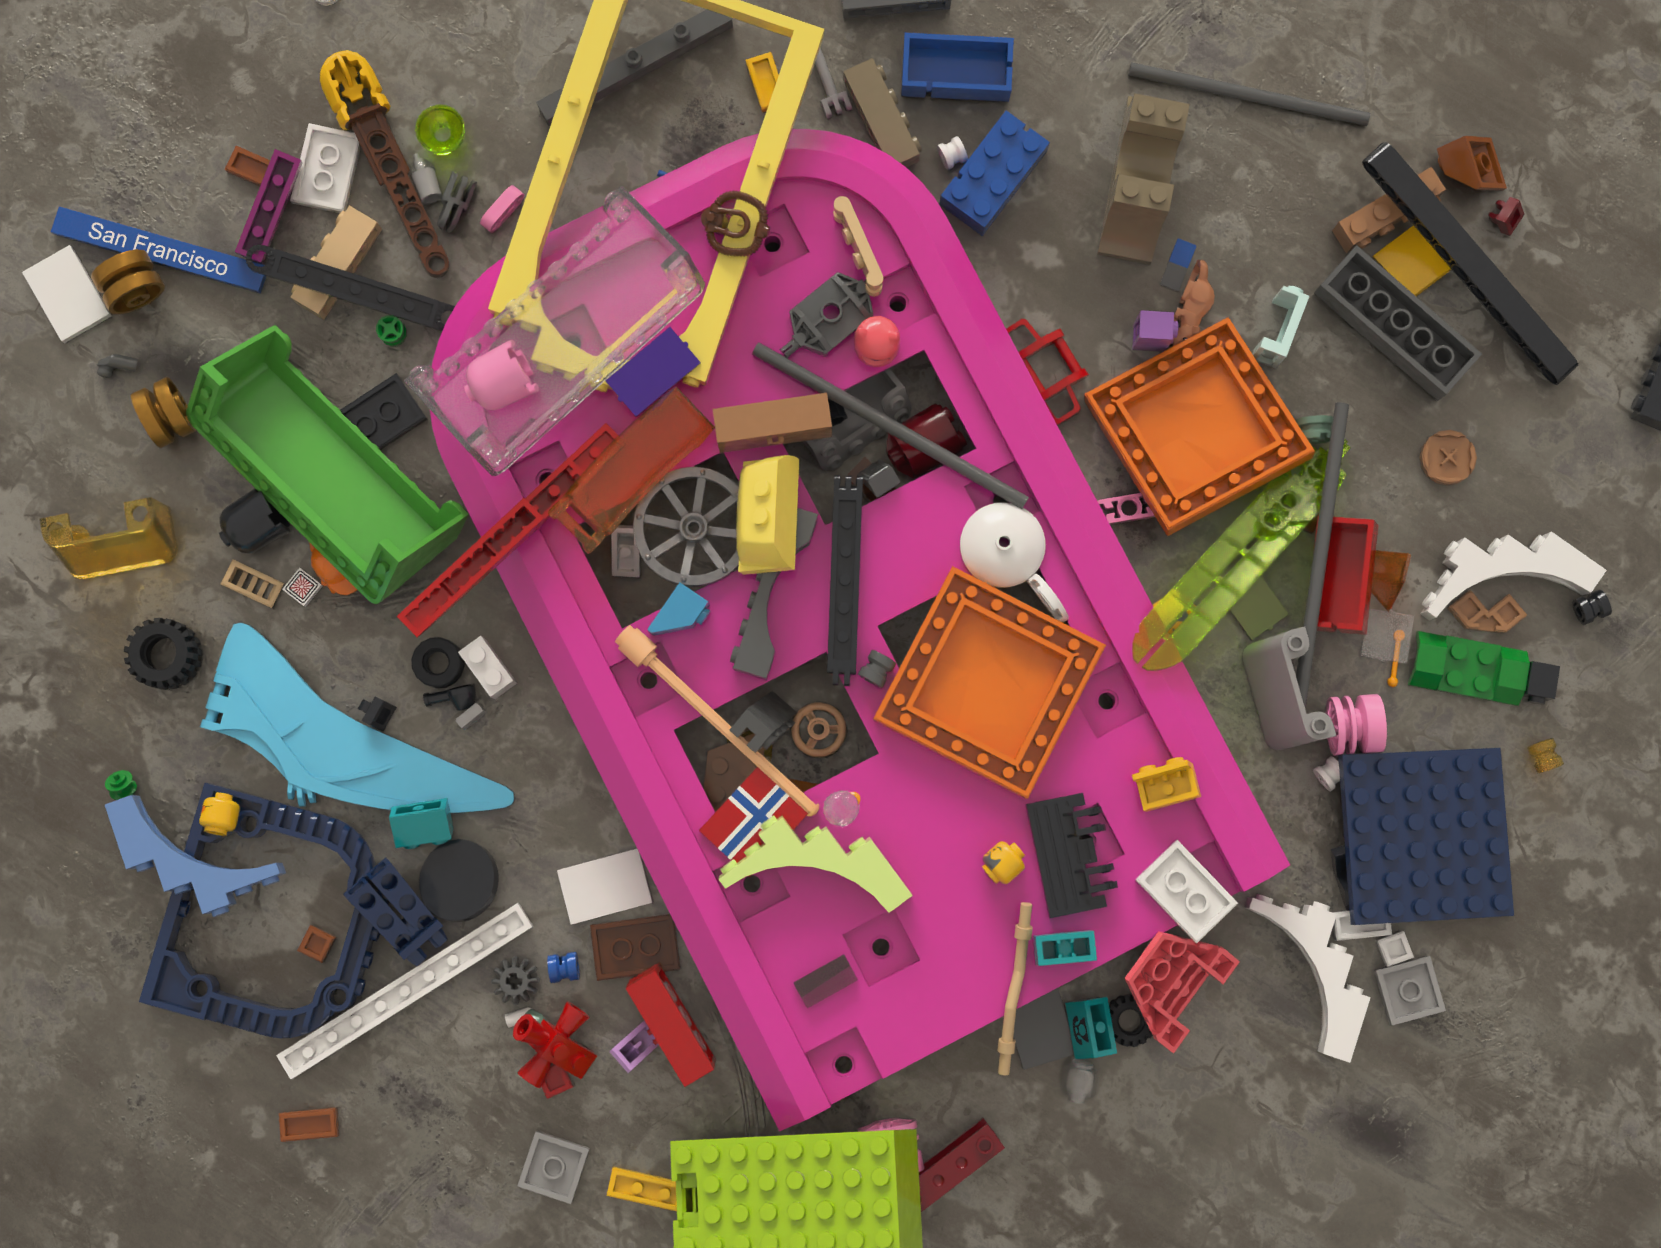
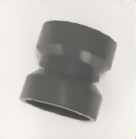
M871 650L868 655L870 663H867L866 666L860 669L858 676L879 688H883L886 683V672H891L896 662L875 650Z

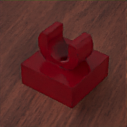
M1509 197L1506 203L1501 200L1496 201L1495 204L1497 209L1501 210L1500 213L1494 214L1489 212L1488 214L1490 221L1498 224L1500 232L1511 236L1525 215L1520 200Z

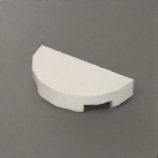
M1038 574L1031 576L1027 583L1051 615L1062 623L1067 621L1069 616L1053 590Z

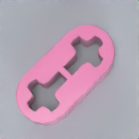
M514 185L508 187L481 218L480 224L490 233L495 232L520 205L524 198V193Z

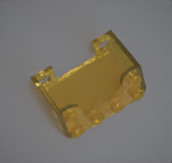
M152 497L123 502L128 530L94 537L90 536L89 531L85 527L71 525L68 513L40 518L39 520L44 541L68 572L76 579H88L171 562L176 556L177 545L170 507ZM144 506L148 511L144 521H135L133 518L134 509Z

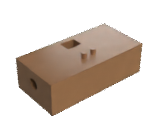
M827 393L713 409L716 438L720 453L832 437V422Z

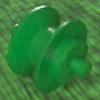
M121 770L114 772L105 781V787L109 791L110 797L114 800L133 795L137 790V784L129 771Z

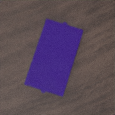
M669 327L605 381L619 396L618 401L624 402L635 417H637L701 362L690 351L688 343L683 342L673 329Z

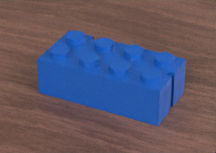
M905 33L901 96L925 97L926 92H931V98L1009 102L1012 91L1014 38Z
M1007 110L960 169L958 178L955 176L940 196V206L981 236L985 234L1047 153L1050 144L1048 140L1030 128L1026 132L1024 130L1026 124Z

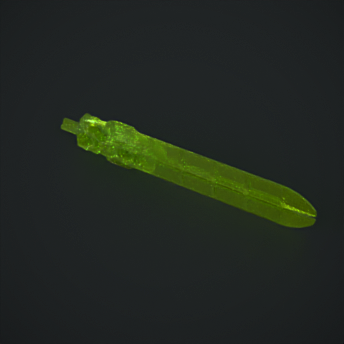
M1344 439L1342 458L1351 449L1347 445L1348 441ZM1313 447L1315 450L1313 458L1303 463L1304 465L1298 475L1295 473L1293 476L1290 470L1271 480L1256 499L1139 624V633H1135L1133 639V659L1137 664L1162 638L1166 641L1142 668L1147 671H1157L1172 667L1184 660L1299 533L1319 514L1322 496L1317 494L1323 490L1328 450L1326 451L1322 447H1319L1317 450ZM1316 468L1321 469L1323 472L1317 471ZM1340 468L1337 491L1347 476L1342 468ZM1282 504H1287L1291 509L1284 507ZM1265 522L1272 523L1274 527L1267 525ZM1256 537L1258 541L1249 550L1246 549V546ZM1239 554H1242L1243 557L1225 575V577L1222 578L1220 576L1222 572L1234 561V559ZM1215 581L1217 585L1214 587V589L1202 600V602L1198 606H1196L1194 603ZM1189 609L1191 611L1190 615L1170 635L1168 631Z

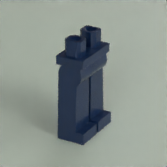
M385 857L366 875L404 918L400 919L364 877L343 895L394 947L403 960L407 959L415 966H418L427 957L420 948L423 943L429 940L435 948H438L448 938L442 930L443 925L430 913L392 863Z

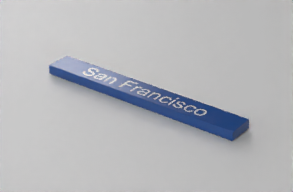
M60 206L51 229V233L117 253L135 249L145 250L152 263L260 294L266 276L250 270L245 259ZM252 262V263H254L255 266H258V267H263V266H265V265H263V264H259V263H256V262Z

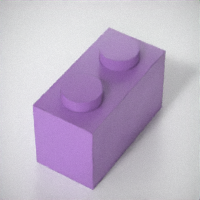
M1141 310L1133 324L1132 350L1164 352L1170 344H1173V340L1177 338L1178 321H1174V312Z

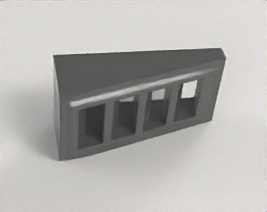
M880 459L857 474V476H863V484L876 497H880L900 483L894 469Z

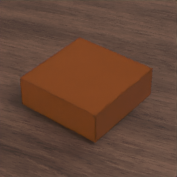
M310 925L297 951L324 963L337 937Z

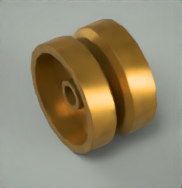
M140 249L125 251L105 260L91 274V279L96 289L100 293H104L102 300L108 311L112 314H124L140 309L158 298L165 288L159 274L156 271H152L153 263L148 253Z
M165 377L153 384L154 394L145 387L131 394V400L140 422L151 440L160 449L174 442V432L181 437L196 432V429L190 424L186 415L187 403L169 377Z

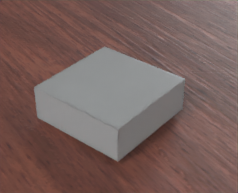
M475 703L456 718V722L462 729L466 730L484 716L487 711L482 705Z

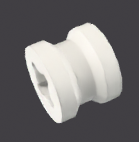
M958 136L953 137L947 144L941 143L937 145L938 154L947 170L952 169L958 162H967L966 150Z
M1330 756L1323 766H1317L1313 769L1317 779L1328 791L1331 792L1335 789L1336 784L1340 781L1339 762L1333 756Z

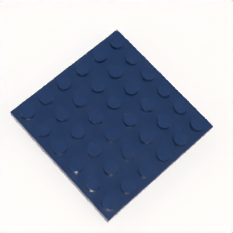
M1501 748L1338 755L1351 925L1514 916Z

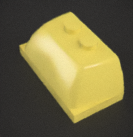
M782 455L763 460L743 462L739 479L736 519L737 553L739 557L738 572L743 575L795 570L799 459L795 456Z

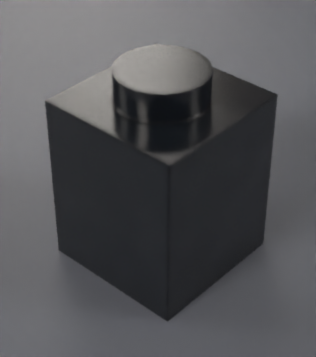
M1531 661L1526 691L1523 697H1528L1529 703L1545 705V701L1555 699L1560 666Z

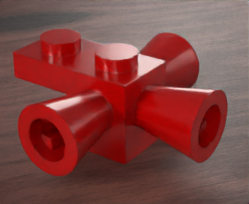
M568 1001L556 1026L545 1019L540 1024L532 1015H523L514 1026L513 1037L517 1041L528 1043L537 1053L517 1073L528 1083L541 1088L550 1065L553 1063L582 1079L597 1058V1055L574 1041L570 1036L590 1017Z

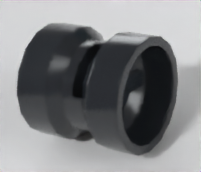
M1602 590L1592 592L1590 597H1580L1572 602L1574 613L1582 625L1593 622L1597 616L1604 618L1612 613L1609 599Z

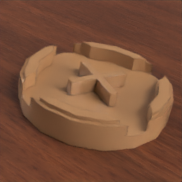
M1453 430L1437 432L1429 437L1421 448L1419 458L1422 470L1435 483L1446 486L1458 484L1466 479L1475 468L1477 456L1472 442H1469L1461 432Z

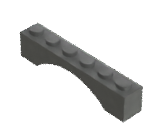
M797 508L796 554L810 545L818 520V514ZM781 571L757 573L756 581H760L758 591L751 592L747 608L752 610L748 620L743 618L738 634L743 636L740 647L734 646L730 662L734 663L733 669L735 671L763 680L768 679L775 656V650L770 640L767 626V608L772 588Z

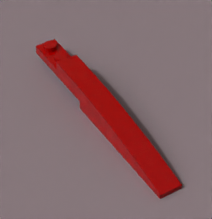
M605 423L526 498L520 500L397 615V618L418 638L571 499L599 469L625 446V441Z

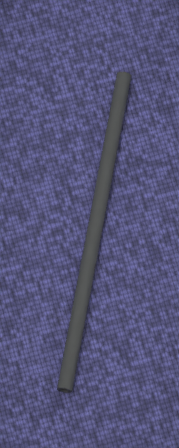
M758 342L754 348L752 355L818 393H827L828 398L1023 509L1029 498L1025 494L762 343Z
M1341 402L1335 403L1303 624L1309 638V648L1304 655L1298 658L1296 672L1305 708L1349 404Z

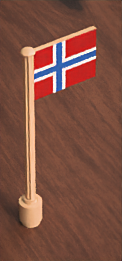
M629 625L617 637L615 643L619 646L618 649L637 667L643 664L645 667L649 666L757 766L699 829L731 861L734 859L738 863L746 857L744 854L746 849L756 842L760 846L764 843L759 836V832L763 830L760 825L773 815L776 819L783 816L794 830L806 816L812 817L819 811V803L816 805L759 751L753 752L747 746L749 742L742 736L737 738L729 730L732 726L657 658L658 654L655 652L657 645L638 628L634 629Z

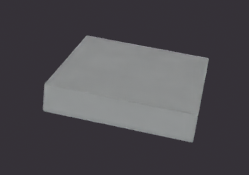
M1430 956L1374 970L1389 1025H1396L1446 1011Z
M538 1130L535 1131L517 1186L572 1204L590 1148Z

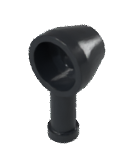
M474 684L462 685L440 692L424 693L423 700L426 707L432 706V704L451 701L456 710L461 711L469 709L475 704L476 689Z

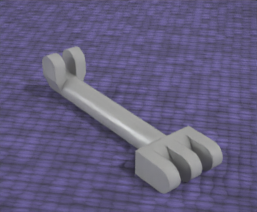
M820 48L815 65L827 94V98L822 99L820 103L828 119L832 117L830 106L833 105L836 114L839 115L842 114L840 102L844 103L847 111L852 110V105L846 91L837 93Z

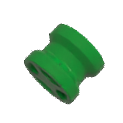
M393 315L382 317L376 325L378 337L390 347L401 345L407 337L405 325L398 317Z

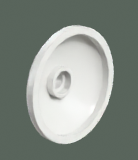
M994 503L976 511L965 524L960 538V553L966 568L975 578L992 587L1008 588L1027 581L1038 570L1045 555V536L1040 523L1028 510L1021 509L1012 503ZM1007 538L1009 546H1000L999 539Z

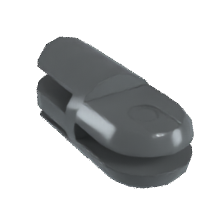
M454 171L450 175L442 196L441 203L443 208L437 222V226L442 230L451 209L453 210L446 232H453L461 213L467 211L477 184L474 180L470 182L464 199L461 201L468 182V177L461 176L451 197V192L458 177V173Z

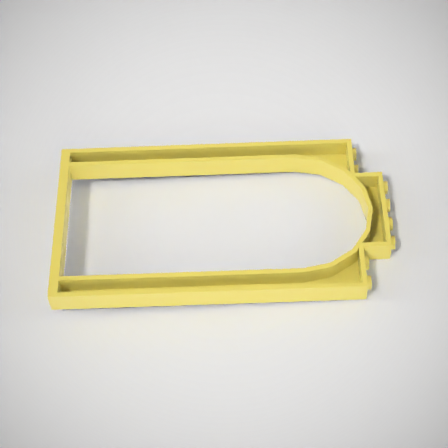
M594 0L488 307L490 313L494 314L493 319L499 322L509 324L510 321L521 324V329L532 333H537V330H541L531 359L537 365V370L547 374H553V371L563 373L564 379L578 384L580 380L590 382L591 388L605 393L608 389L613 390L605 380L629 360L592 356L564 340L545 316L537 284L541 254L628 0ZM681 0L791 38L740 189L741 193L744 192V194L747 193V195L750 194V196L756 197L766 207L824 37V29L741 0ZM737 199L734 209L741 210L748 215L750 229L741 238L724 236L722 245L733 249H745V247L751 246L755 240L754 234L760 216L755 206ZM733 215L727 228L732 232H740L744 227V220L740 216ZM718 254L703 301L686 331L679 336L683 342L688 343L690 351L701 362L683 378L682 382L696 388L699 387V384L706 386L749 256L734 257L727 256V254Z

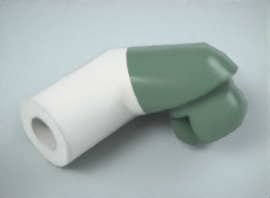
M529 1007L505 1014L508 1028L515 1026L516 1022L525 1014L532 1015L540 1024L545 1018L542 1014Z

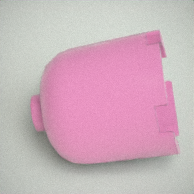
M509 340L473 360L467 367L466 380L468 385L464 386L465 392L472 402L476 400L487 410L501 409L539 391L538 384L534 383L532 385L529 376L534 373L522 350L520 349L515 352L513 349L515 346L514 340Z

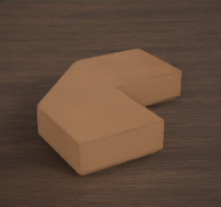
M1468 590L1447 607L1462 627L1468 630L1506 633L1527 616L1510 594H1507L1487 610L1475 594Z

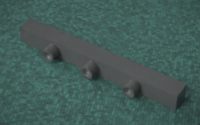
M706 9L684 22L676 23L673 28L646 43L627 50L624 55L606 64L593 103L733 28L732 18ZM563 88L536 102L549 127L551 126Z

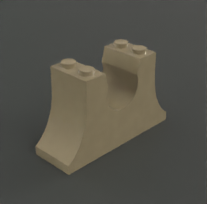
M1134 93L1133 97L1128 96L1097 255L1151 264L1161 228L1170 210L1174 185L1170 184L1177 149L1185 131L1190 104Z

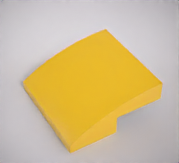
M1414 225L1372 256L1373 260L1415 296H1418L1452 270Z

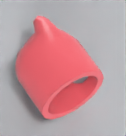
M872 316L863 320L857 327L854 336L855 352L858 358L866 365L872 367H882L891 363L897 356L900 348V332L896 324L882 316Z

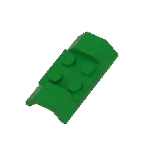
M1421 631L1416 632L1417 652L1408 686L1519 706L1526 691L1530 667L1527 651Z

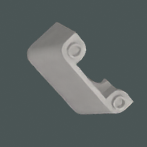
M1305 626L1256 641L1246 646L1242 653V661L1267 745L1274 750H1285L1336 736L1333 722L1326 713H1306L1291 659L1298 658L1308 651L1309 638Z

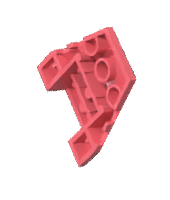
M1158 931L1124 979L1153 1038L1174 1054L1190 1032L1188 1028L1177 1020L1209 975L1224 985L1240 961L1221 946L1201 941L1195 943L1192 939Z

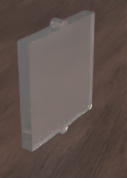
M1369 609L1367 635L1363 637L1361 657L1380 659L1382 663L1392 661L1407 664L1414 615L1394 613L1392 609L1389 611Z

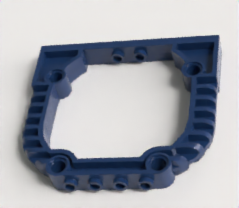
M204 783L184 852L201 860L206 842L218 843L235 833L243 838H258L264 835L267 830L318 843L337 852L351 870L347 890L362 877L368 882L370 879L366 874L376 866L374 856L365 839L347 823L333 817L211 783ZM217 792L232 795V801L240 806L236 828L232 832H227V836L204 832L205 827L199 823L204 800L208 797H215ZM249 817H254L257 822V826L252 832L246 829V821ZM378 889L377 893L389 906L390 901ZM191 890L177 895L172 891L139 1002L268 1037H298L322 1026L335 1012L351 1008L356 1002L357 996H362L366 985L363 975L365 969H369L372 964L374 953L370 951L373 941H378L380 933L354 908L335 975L327 977L319 983L313 1001L309 1005L297 1009L278 1008L221 991L219 981L214 975L208 973L198 974L188 961L185 952L174 949L182 920L188 916L191 908V902L188 901ZM201 980L208 987L207 993L204 996L197 991V985ZM337 989L343 990L346 994V1000L343 1004H338L334 999Z

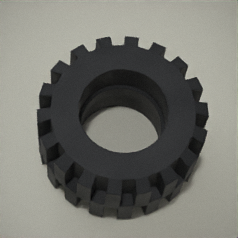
M154 618V621L146 620L143 621L144 626H136L133 629L136 634L134 636L129 635L126 639L130 641L129 647L124 646V652L128 653V657L124 658L125 664L130 665L128 671L131 675L136 676L135 679L138 682L150 687L167 690V688H179V684L186 685L189 683V677H195L197 672L194 669L196 666L200 667L202 663L198 661V656H203L202 650L198 648V645L201 644L199 638L194 637L195 633L182 623L167 618ZM170 638L176 647L175 659L169 667L157 670L151 661L152 649L158 641Z

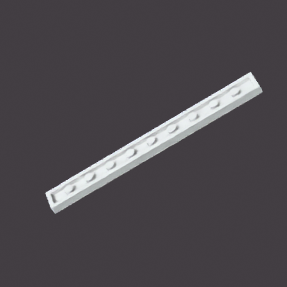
M519 903L515 904L276 1055L289 1078L294 1079L533 927L521 905Z

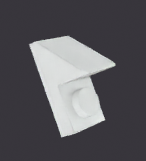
M612 525V576L640 577L641 556L636 546L633 526Z

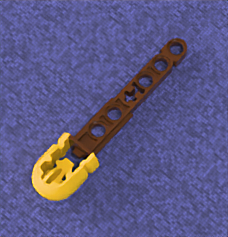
M348 50L334 53L326 59L320 71L321 87L334 113H337L336 119L343 130L353 129L379 185L385 186L415 250L420 253L419 259L425 271L431 277H443L449 269L448 257L442 245H438V236L408 176L411 171L384 117L391 106L386 96L381 94L382 87L372 67L364 57ZM357 72H359L361 84H357L355 78L358 77ZM339 84H342L345 89L341 92L342 96L349 98L352 103L363 99L362 91L364 88H368L373 106L368 108L364 106L357 109L356 113L348 115L347 105L340 98ZM375 136H381L385 139L386 144L381 149H375L370 145V140ZM391 160L397 164L398 168L394 173L389 174L383 171L382 164L385 161ZM401 185L403 189L408 188L406 190V197L409 202L405 205L400 194L395 195L397 186ZM409 209H416L421 213V218L417 222H410L405 218V214ZM422 233H427L431 235L433 242L431 245L423 247L418 244L417 237ZM437 257L444 261L445 265L442 270L433 271L428 264L432 258Z

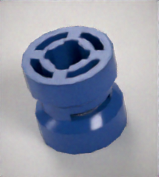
M570 952L561 957L557 954L548 955V974L551 983H557L566 978L570 981L580 979L577 952Z

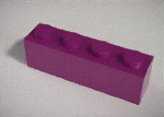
M277 149L274 150L237 244L236 254L246 258L247 251L254 245L271 246L303 164L301 159ZM262 251L255 252L252 255V260L264 264L267 254Z

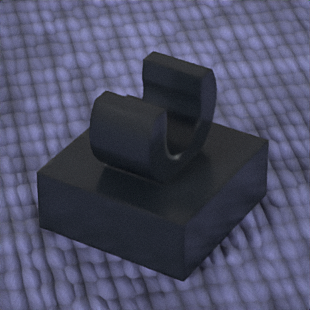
M376 696L372 703L363 699L358 707L359 710L366 713L362 721L381 731H384L397 708Z

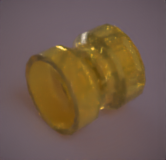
M1554 738L1527 747L1530 756L1535 757L1536 763L1534 767L1537 774L1564 765L1562 757L1555 752L1557 745Z

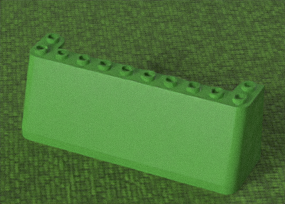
M273 325L200 366L186 410L187 418L190 424L258 492L262 491L266 500L371 603L379 604L458 538L469 514L461 504L452 500L445 502L439 509L434 501L430 500L413 481L399 470L395 463L391 462L379 450L377 445L372 443L356 425L352 424L341 413L338 407L334 406L317 387L303 376L299 369L295 368L288 361L292 350L291 339L276 325Z

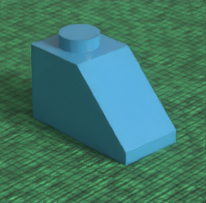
M679 582L647 630L655 636L691 629L697 623L702 625L710 613V610L707 609L710 604L706 599Z

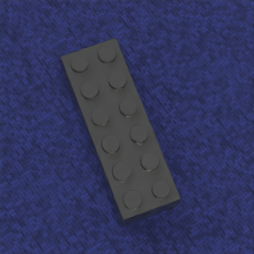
M1357 245L1314 292L1315 295L1437 401L1454 387L1482 355L1480 351Z

